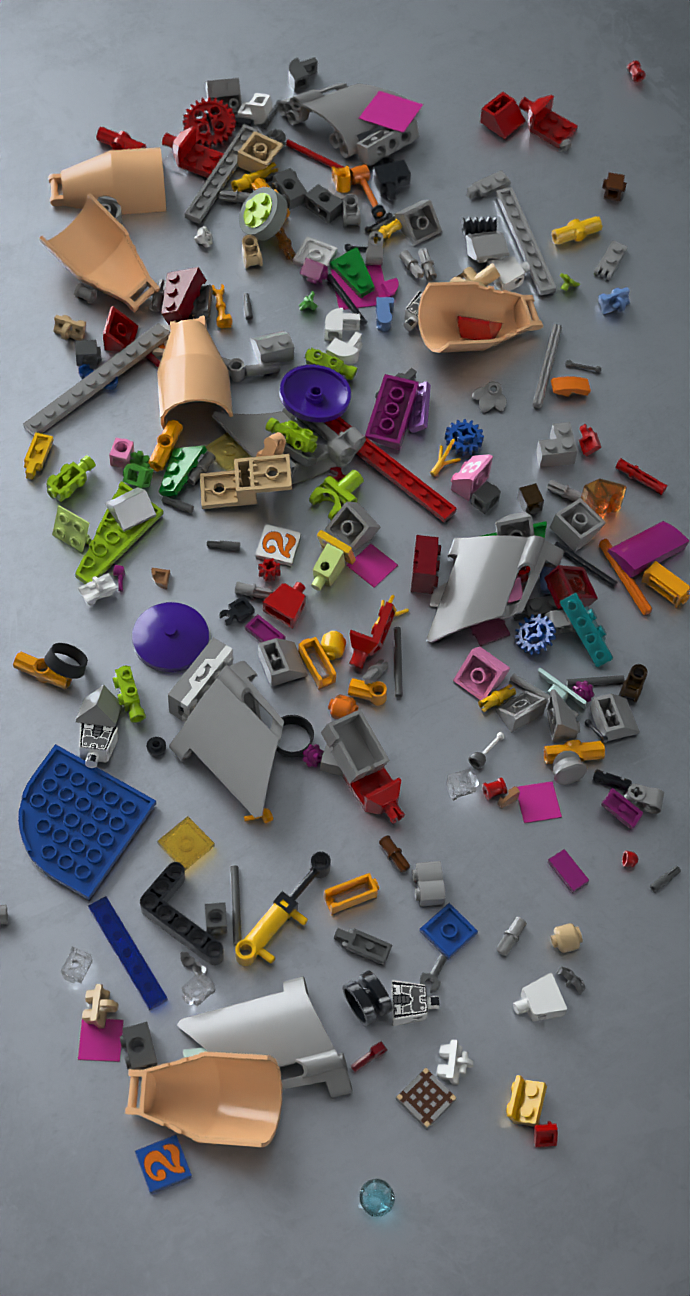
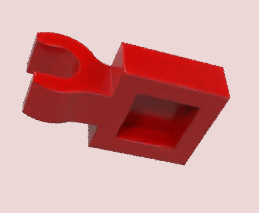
M586 424L579 427L583 436L579 443L583 455L588 457L602 447L598 435L593 431L592 427L587 428Z

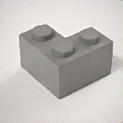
M570 422L552 424L550 439L538 441L536 455L539 467L575 464L578 451Z

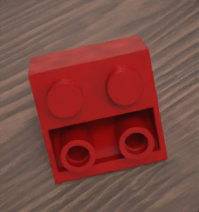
M502 91L482 107L480 123L505 139L525 123V118L515 99Z

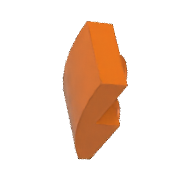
M569 376L551 379L553 393L569 397L574 392L588 396L591 392L588 379Z

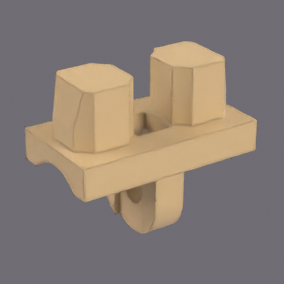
M56 315L54 317L55 326L53 332L60 334L61 339L84 340L85 321H74L67 315Z
M96 984L95 989L86 991V1002L93 1005L92 1009H84L82 1014L84 1022L94 1024L98 1028H105L107 1012H116L118 1010V1003L109 999L110 991L104 989L102 984Z

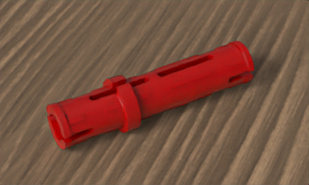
M622 458L619 459L615 466L616 469L629 475L630 479L634 478L660 495L665 492L668 486L640 470L639 466H633Z

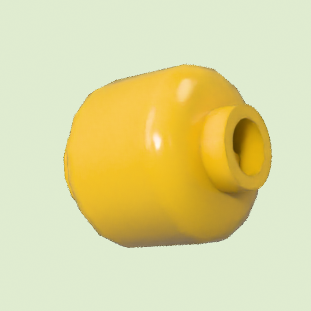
M330 631L322 637L320 645L329 660L339 659L344 653L346 639L340 632Z

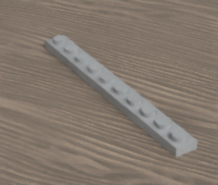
M158 323L24 422V428L32 436L35 435V432L42 434L112 382L116 376H120L167 341L170 332Z

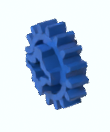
M466 419L463 422L457 420L456 424L451 422L450 427L446 428L445 444L449 445L451 440L455 439L451 450H456L455 454L462 452V456H464L465 452H468L469 455H472V450L478 452V448L482 447L484 435H482L483 430L478 429V424L473 425L472 420L467 423Z
M532 614L529 620L525 617L524 623H518L520 629H515L518 634L515 636L517 645L525 653L528 651L530 655L534 651L540 654L541 649L547 651L546 646H552L551 640L556 639L554 635L557 632L554 628L555 625L547 616L542 617L541 614H538L537 618Z

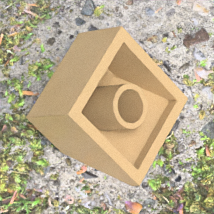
M254 131L238 151V167L251 173L266 168L283 147V144Z

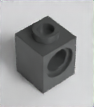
M96 340L75 341L77 366H82V364L98 365V357H101V347H97Z
M486 481L473 493L471 504L483 514H486L499 502L501 491L497 486Z
M226 903L205 904L206 932L215 937L227 933ZM213 918H219L221 919V922L213 923L211 922V920Z

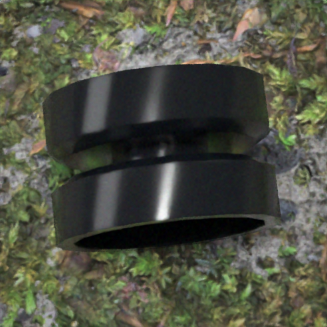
M366 971L359 975L358 982L351 980L342 987L351 1010L365 1026L375 1022L377 1014L385 1016L393 1009L392 1002L384 986L371 971Z

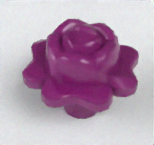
M577 681L576 686H573V691L587 702H590L591 698L595 695L593 686L588 685L587 681Z
M311 744L303 751V761L306 762L308 767H317L322 760L324 751L320 749L318 744L314 746Z

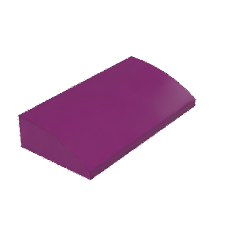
M384 374L365 433L366 438L386 447L400 450L419 391V382Z
M662 521L608 549L607 552L625 573L632 578L647 570L655 561L660 563L685 550L689 540L674 526Z

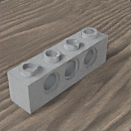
M413 119L404 133L384 127L358 142L359 160L371 166L383 157L389 156L405 145L412 143L419 138L417 120Z

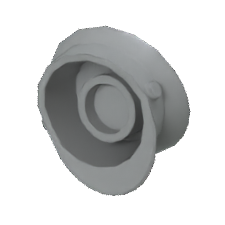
M563 751L554 759L553 775L554 780L558 784L567 785L577 782L587 772V766L583 761L581 762L579 755L573 751Z

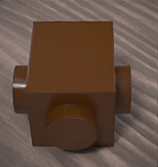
M608 172V177L603 180L602 189H605V199L620 201L621 194L625 192L627 182H624L625 175Z

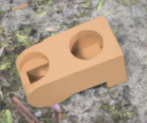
M277 432L265 438L264 449L258 451L256 457L282 455L286 445L283 434Z

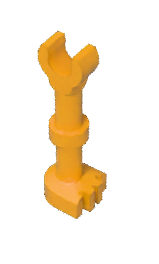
M221 284V289H215V286L212 285V294L216 297L217 303L215 306L219 314L216 318L217 326L219 328H231V325H233L232 316L225 314L226 304L223 302L222 296L225 292L224 285Z

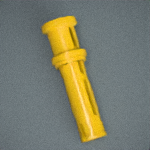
M272 162L264 169L250 175L244 174L241 179L231 181L233 191L236 192L238 190V192H242L247 188L251 189V184L255 179H264L273 172L277 173L278 167L272 169L277 165Z

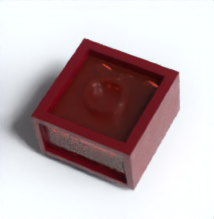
M558 565L544 577L558 609L563 610L560 601L574 593L578 594L584 607H589L598 599L584 567Z

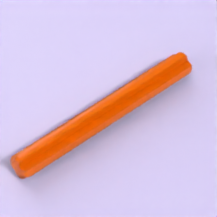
M606 538L601 540L599 547L642 614L647 615L651 613L652 607L634 579L630 578L607 552L608 549L613 547L609 540Z

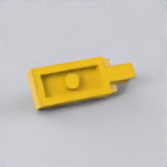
M35 432L24 459L27 479L33 480L36 471H41V468H43L54 440L53 436Z

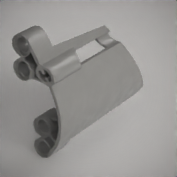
M339 83L320 90H310L279 101L277 109L282 116L287 115L291 125L308 120L309 112H314L322 117L334 128V133L329 137L330 144L334 148L339 147L341 155L347 158L358 154L357 143L360 141L357 135L381 127L380 125L358 119L378 91L401 98L405 97L371 85L358 83L348 87L346 83ZM333 89L337 90V91H335V92H332V93H329V94H326V95H323V94H322V93L328 92V91L333 90Z
M286 408L280 412L233 414V417H229L228 413L216 411L212 415L251 457H256L257 452L264 449L265 438L275 434L265 429L271 417L279 420V423L289 420L294 421L299 427L303 428L295 420L296 416L292 415ZM313 422L327 436L328 442L325 445L316 442L317 448L311 453L318 458L314 465L303 467L297 463L298 461L290 458L292 484L318 477L329 472L332 467L348 465L352 457L363 446L366 438L354 426L338 435L324 422ZM273 470L268 472L269 476H275L277 474V472Z
M495 535L455 538L448 554V558L455 559V563L429 630L427 640L433 643L449 634L475 624L496 618L507 619L522 613L542 568L546 566L555 569L560 565L564 551L545 541L540 536ZM523 566H529L531 572L521 600L516 604L507 605L519 570Z
M240 661L231 666L226 665L221 670L218 678L199 700L182 729L170 743L169 748L182 762L195 753L254 818L263 816L268 783L277 745L281 740L284 721L251 683L256 676L258 677V674L245 661ZM248 691L273 717L271 729L244 703L245 692Z
M304 976L284 981V992L180 1019L177 1024L180 1029L208 1052L270 1055L276 1059L279 1067L294 1063L302 1065L304 1074L282 1080V1089L326 1081L331 1098L353 1093L345 1056L343 1053L337 1054L308 997Z

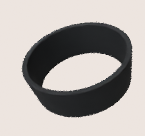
M67 643L53 644L44 657L46 665L52 671L71 679L81 678L85 673L88 663L86 655L80 649ZM55 653L69 656L78 662L80 666L62 661Z
M299 715L281 717L284 721L283 726L294 724L303 727L310 737L308 746L312 744L314 729L307 719ZM277 745L276 751L285 757L296 758L302 756L303 751L308 746L300 751L290 752L281 749Z

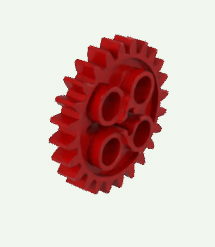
M208 97L207 101L202 98L201 103L196 100L195 106L190 104V109H186V114L183 115V128L186 130L196 127L197 144L201 143L202 146L208 145V148L214 145L217 148V143L223 146V140L228 142V136L233 137L232 132L235 131L236 120H234L235 114H232L233 110L232 108L229 109L228 103L223 105V100L218 103L217 98L211 101L210 97ZM205 111L208 112L214 135H211Z

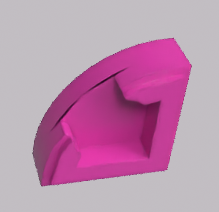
M397 278L381 283V287L386 295L393 297L399 286Z

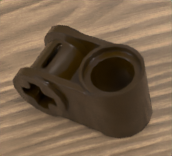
M635 664L632 666L619 696L628 697L637 703L648 673L644 665ZM634 674H638V675H640L641 677L638 678V677L634 676Z

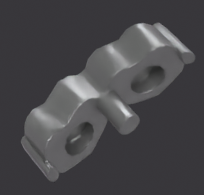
M182 951L180 953L183 966L192 967L195 976L207 974L206 967L202 966L200 962H195L194 957L189 956L188 952Z
M561 966L556 974L568 979L565 985L569 987L572 983L579 992V995L585 990L586 987L583 980L575 976L571 969Z

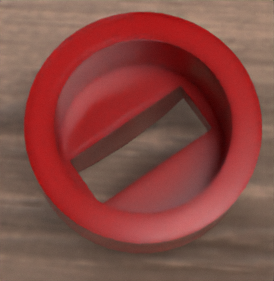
M625 850L622 856V865L624 867H634L638 863L637 854Z

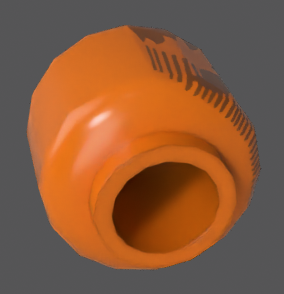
M341 694L337 695L335 699H331L328 705V710H330L331 717L334 719L342 718L359 709L355 699Z

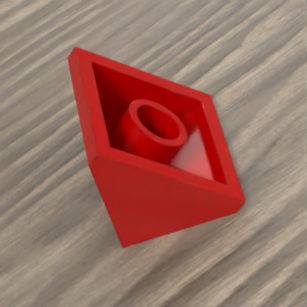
M114 306L110 309L104 328L103 343L104 350L120 352L135 341L139 326Z
M465 316L457 317L460 337L472 340L495 339L502 327L500 322Z

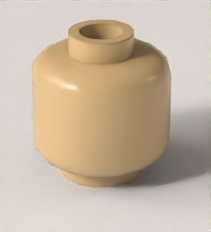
M572 923L555 927L554 935L550 936L553 947H558L561 953L576 950L580 947V943L583 942L579 927H575Z

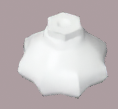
M203 226L198 229L197 236L194 238L195 242L204 247H209L212 245L213 234Z

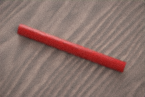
M289 139L286 141V146L331 168H344V166Z

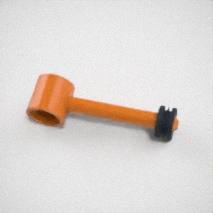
M364 164L350 168L351 182L353 185L361 184L373 207L371 209L373 217L375 219L382 218L386 211L383 205L378 204L367 181H370L368 166Z

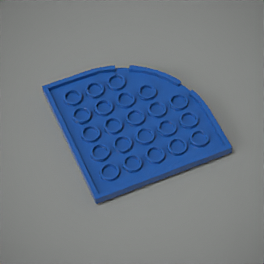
M55 744L34 772L23 791L18 812L22 842L28 855L42 872L61 885L90 900L155 807L156 800L97 767H87L85 760Z

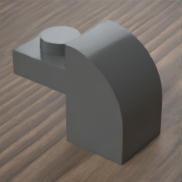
M315 57L302 62L296 58L290 62L288 81L294 91L308 87L309 76L317 74L318 61Z

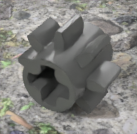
M274 129L267 133V137L282 143L283 147L286 145L284 142L286 135L282 130Z

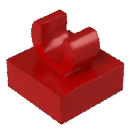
M547 1121V1124L540 1125L539 1123V1125H535V1148L557 1146V1124Z

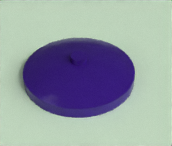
M302 365L293 368L282 378L279 396L286 410L297 418L309 422H328L339 418L346 412L351 400V389L346 379L331 368L321 365Z
M176 602L157 604L144 611L134 624L132 632L133 647L138 658L154 670L161 672L183 671L192 665L208 645V626L203 616L188 605Z

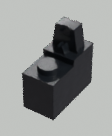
M400 160L373 167L372 179L379 194H386L390 201L396 199L397 188L410 185L411 172L405 160Z

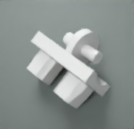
M108 573L99 578L93 577L91 582L78 587V590L87 605H92L102 597L113 595V592L117 591L118 587Z
M451 1040V1044L440 1046V1057L442 1059H449L448 1065H439L437 1069V1076L441 1079L449 1080L453 1085H458L459 1074H466V1069L473 1067L474 1063L473 1060L468 1059V1052H462L463 1047L458 1045V1040Z

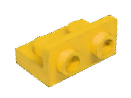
M516 1076L515 1082L511 1086V1100L506 1108L507 1116L514 1124L539 1125L547 1089L545 1082L524 1080L522 1076Z

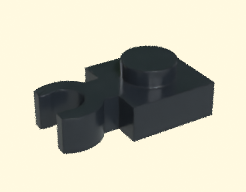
M242 596L228 604L229 610H222L219 613V618L229 617L225 620V625L228 626L232 624L235 618L240 622L255 613V609L246 597Z

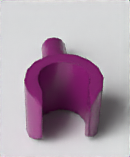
M115 565L113 575L118 576V591L122 592L125 570L123 566Z

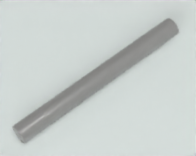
M516 674L511 676L510 680L533 694L545 698L548 702L549 695ZM571 709L575 714V718L577 719L579 713Z

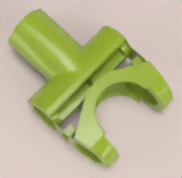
M352 470L340 482L332 476H328L312 492L309 502L312 505L326 500L333 502V509L328 515V518L332 521L342 508L341 503L344 505L346 502L358 501L352 492L364 482V479L356 470ZM323 493H329V497L324 496Z

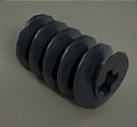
M495 216L492 221L491 217H487L486 220L484 217H481L480 220L474 217L472 222L471 217H468L466 221L462 217V234H464L466 239L468 234L497 231V218Z

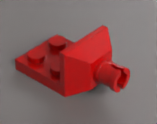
M553 95L538 98L535 102L524 97L519 103V108L527 112L529 130L534 135L559 149L561 142L569 139L577 131L578 125L551 111L554 100Z
M196 127L186 129L180 132L178 136L165 133L162 139L163 146L173 149V156L178 167L206 178L210 176L224 153L197 144Z
M386 602L385 606H381L378 613L380 617L379 622L374 624L371 631L373 637L350 630L351 646L354 653L349 664L363 669L368 655L372 656L382 649L397 611L394 604Z
M383 767V769L349 784L343 774V779L365 812L380 815L385 812L391 823H396V818L400 821L405 816V813L398 806L401 787L400 777L392 780Z

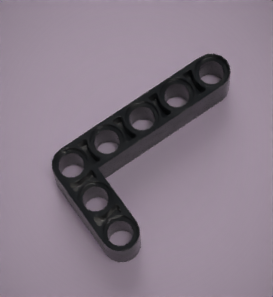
M172 862L141 896V912L211 965H218L224 959L223 945L167 903L185 881L184 866L179 862ZM173 872L180 873L177 877L171 876ZM160 887H166L167 891L160 892L158 891V889ZM148 902L154 903V906L150 908L144 905ZM164 914H169L171 916L169 919L161 918V916ZM179 926H185L187 928L185 931L182 932L177 930ZM195 938H201L203 939V942L196 944L193 942V940ZM212 950H217L220 952L216 956H212L209 954V952Z

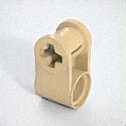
M245 235L242 239V254L245 268L254 265L263 266L262 254L259 250L257 238L253 235Z

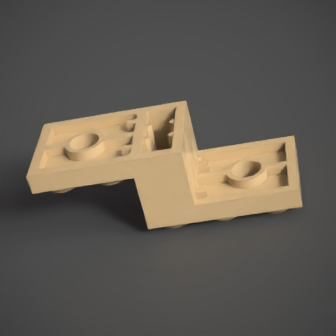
M289 454L234 459L235 470L200 474L202 509L257 504V493L292 490ZM273 470L276 471L277 474L275 476H269L268 472ZM217 487L224 488L220 493L214 491Z

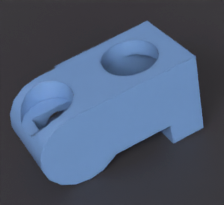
M394 297L376 298V326L380 331L386 332L391 329Z

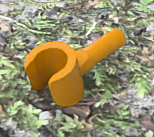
M264 808L263 816L254 818L253 815L244 816L245 821L262 818L264 823L271 822L274 819L268 808Z

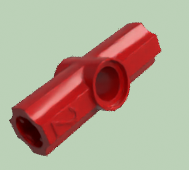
M100 127L96 135V140L110 145L113 150L146 148V144L132 139L125 131L117 133L105 127Z

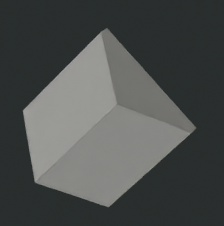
M138 487L105 503L123 532L156 516L146 490Z
M103 685L83 699L76 722L115 727L122 705H119L118 699Z
M525 691L496 707L495 710L509 730L514 732L542 716L547 701L543 697Z

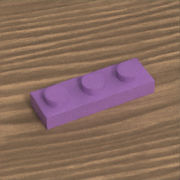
M427 381L419 384V391L409 420V430L412 433L428 427L431 385Z

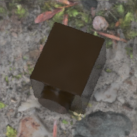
M537 484L520 487L517 499L523 512L536 514L542 511L544 499Z

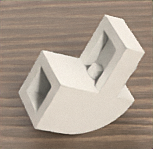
M255 93L251 102H243L237 112L238 117L253 119L255 125L264 123L273 106L270 95Z
M343 308L330 311L325 319L324 340L333 341L334 338L342 341L343 330H359L360 314L343 313Z
M355 332L348 343L334 338L326 349V354L337 357L348 366L355 364L359 359V351L363 345L361 342L362 334Z

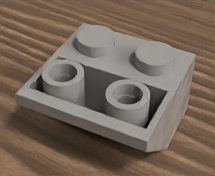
M239 78L205 81L207 100L208 97H210L211 101L217 98L218 103L223 100V105L228 103L229 109L232 108L233 112L239 111L242 105Z
M500 231L466 235L467 255L473 258V260H478L479 263L488 262V259L491 258L503 260L504 257L509 256L504 234Z
M275 638L258 644V656L271 687L307 676V671L294 642Z
M614 694L593 698L590 706L591 714L598 731L603 736L606 735L608 741L639 734L640 731L627 698Z

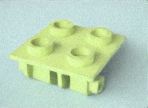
M59 505L52 535L83 553L85 544L88 545L91 542V538L87 534L90 523Z

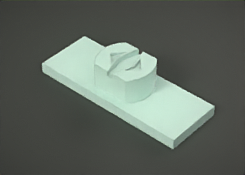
M539 668V676L552 685L548 690L549 695L551 690L555 689L564 701L570 698L583 709L587 708V701L545 670Z

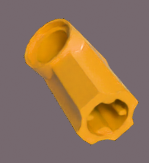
M352 678L348 689L349 696L369 700L376 706L383 705L386 702L387 687L383 682L376 681L367 685L364 683L365 681Z

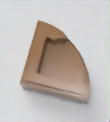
M152 568L153 581L159 587L167 589L170 570Z
M517 786L509 789L507 796L499 798L497 804L500 808L518 800L520 791Z

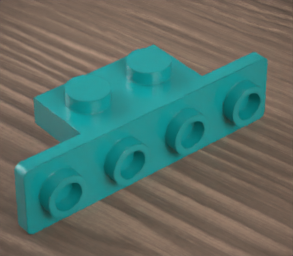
M577 593L561 600L560 604L596 667H600L613 660V656L605 643L606 631L602 625L599 626L596 622L597 616L594 610L589 609L588 606L584 607Z

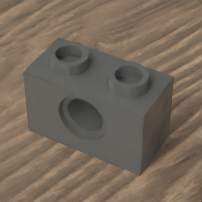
M291 168L273 175L272 188L277 190L286 199L289 210L304 204L305 194L308 192Z
M317 184L305 194L304 206L328 224L342 214L343 201L321 185Z
M148 1022L122 1028L123 1036L119 1037L122 1049L127 1048L128 1056L124 1057L127 1069L145 1070L158 1066ZM137 1045L144 1047L139 1053L132 1050Z

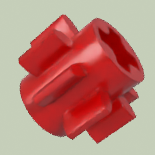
M274 558L264 559L263 564H258V570H260L259 577L263 576L265 582L275 581L276 576L281 575V570H279L280 563L276 564Z

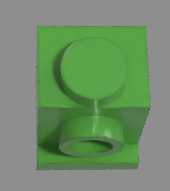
M134 463L127 464L123 470V482L140 488L150 487L154 469Z

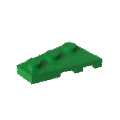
M358 247L330 262V267L360 298L374 291V284Z
M204 445L173 449L158 491L161 496H171L179 493L188 480V473L192 467L196 468L199 463L197 460L201 454L204 455L207 452V448Z

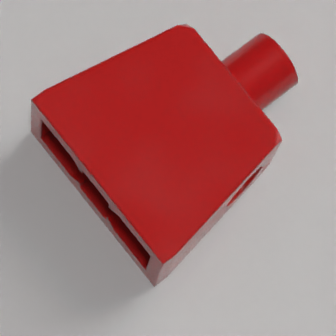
M296 582L293 587L286 583L281 584L263 601V612L293 629L306 604V596L303 594V591L306 589L301 582Z

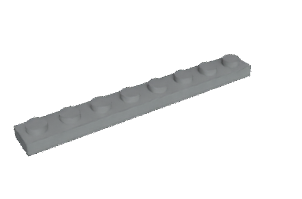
M247 125L242 126L185 212L186 219L201 223L220 194V191L238 166V151L254 131L258 132V129Z
M513 189L496 190L498 202L523 259L529 264V272L539 295L556 292V285Z

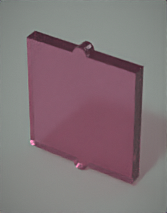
M500 618L470 626L472 635L475 636L480 647L510 636V632L505 625L506 621Z

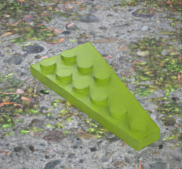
M121 481L112 499L133 489ZM152 503L156 516L124 532L107 509L96 530L94 539L89 544L86 555L83 556L75 572V577L84 584L91 582L95 576L97 578L101 577L163 515V509Z

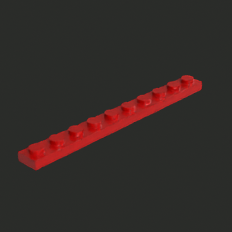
M341 417L324 422L338 435L352 427ZM366 438L365 443L356 453L360 458L445 523L456 513L457 508Z

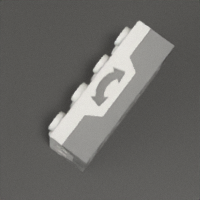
M214 637L168 693L169 713L186 722L204 693L218 678L221 670L226 665H233L232 648Z

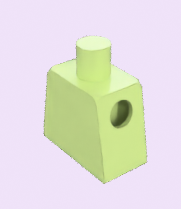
M328 543L326 544L313 568L314 581L311 586L315 590L321 591L324 585L328 587L333 585L345 567L344 551Z

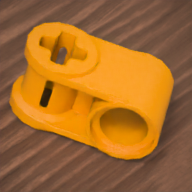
M349 166L345 168L332 167V180L337 192L347 193L351 190Z

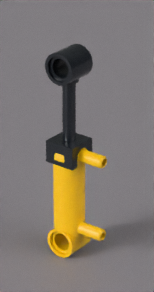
M319 851L313 854L309 868L310 872L289 896L281 891L267 913L249 934L237 943L235 958L240 965L249 966L253 964L257 955L272 964L275 961V957L266 951L264 947L281 926L291 918H294L302 925L307 923L308 919L298 912V902H296V899L315 877L324 878L329 874L331 859L327 853ZM321 862L324 863L325 866L318 867L315 864ZM249 950L251 954L244 956L241 954V951Z

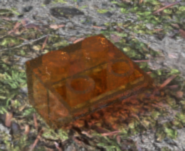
M597 479L584 485L581 499L603 518L611 512L615 513L620 510L627 487L623 484Z

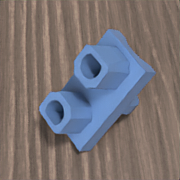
M618 287L613 289L609 295L604 293L599 295L598 303L601 305V312L607 314L616 309L619 312L624 311L625 306L630 304L628 296L630 289L627 287L620 289Z

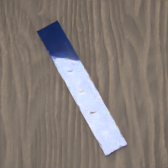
M107 896L88 905V909L147 1008L151 1010L167 1001L166 994Z

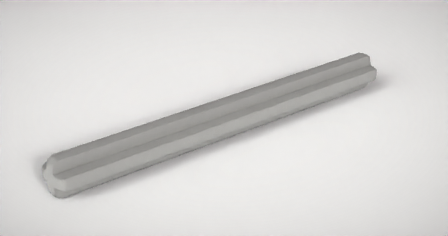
M554 324L533 401L534 408H542L562 331L561 325Z

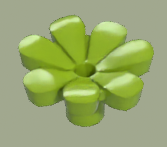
M560 274L564 281L561 287L563 290L567 291L570 286L578 287L580 283L575 282L567 274Z

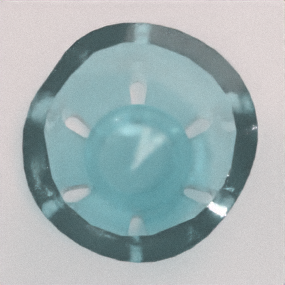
M372 1179L367 1181L360 1190V1205L369 1215L380 1217L392 1209L395 1195L386 1181Z

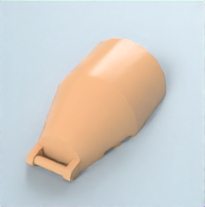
M160 147L111 150L61 171L60 174L49 175L52 196L50 203L52 206H69L83 209L87 201V195L91 193L97 200L101 196H108L117 200V203L121 206L122 214L166 212L164 174ZM58 184H62L63 195H58Z
M91 193L87 195L86 204L81 212L62 232L50 240H46L43 236L39 237L40 242L79 281L125 303L133 312L139 310L141 304L152 294L160 290V287L151 279L142 259H140L128 231ZM148 286L149 289L146 290L137 300H135Z
M475 281L428 283L421 295L418 308V323L422 339L432 352L438 353L485 351L526 331L539 330L543 328V324L536 312L533 295H521L507 290L499 291L495 290L493 286L484 287ZM465 316L500 322L502 327L495 339L472 340L460 337L457 317Z
M205 316L180 322L171 321V331L157 371L162 428L164 429L166 426L165 416L169 410L177 405L193 401L215 403L222 406L229 414V417H233L229 371L207 330Z
M205 1051L145 1070L129 1069L130 1086L128 1107H125V1114L140 1115L179 1134L192 1138V1140L199 1143L265 1147L271 1143L276 1134L282 1107V1079L278 1063L270 1055ZM139 1077H142L140 1108H136Z

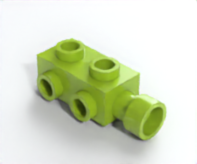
M308 349L304 357L306 365H321L331 368L353 381L357 373V367L348 366L337 357H332L318 349Z
M273 417L268 420L265 429L270 433L279 432L283 434V436H286V442L294 446L295 449L305 453H313L316 450L318 437L311 430L303 429L291 420L279 423V420Z
M86 455L80 460L78 465L74 462L64 464L59 474L56 476L53 474L47 480V493L53 499L56 498L60 502L65 498H69L78 487H82L86 483V472L91 471L96 466L94 460Z
M127 665L121 666L119 669H115L116 677L112 678L115 689L119 688L120 694H117L119 705L124 706L125 712L130 711L129 717L131 722H141L146 718V715L140 705L131 668Z

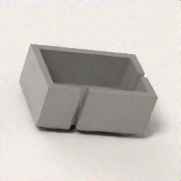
M361 709L328 723L321 731L328 747L334 748L331 752L349 784L383 769L390 761Z

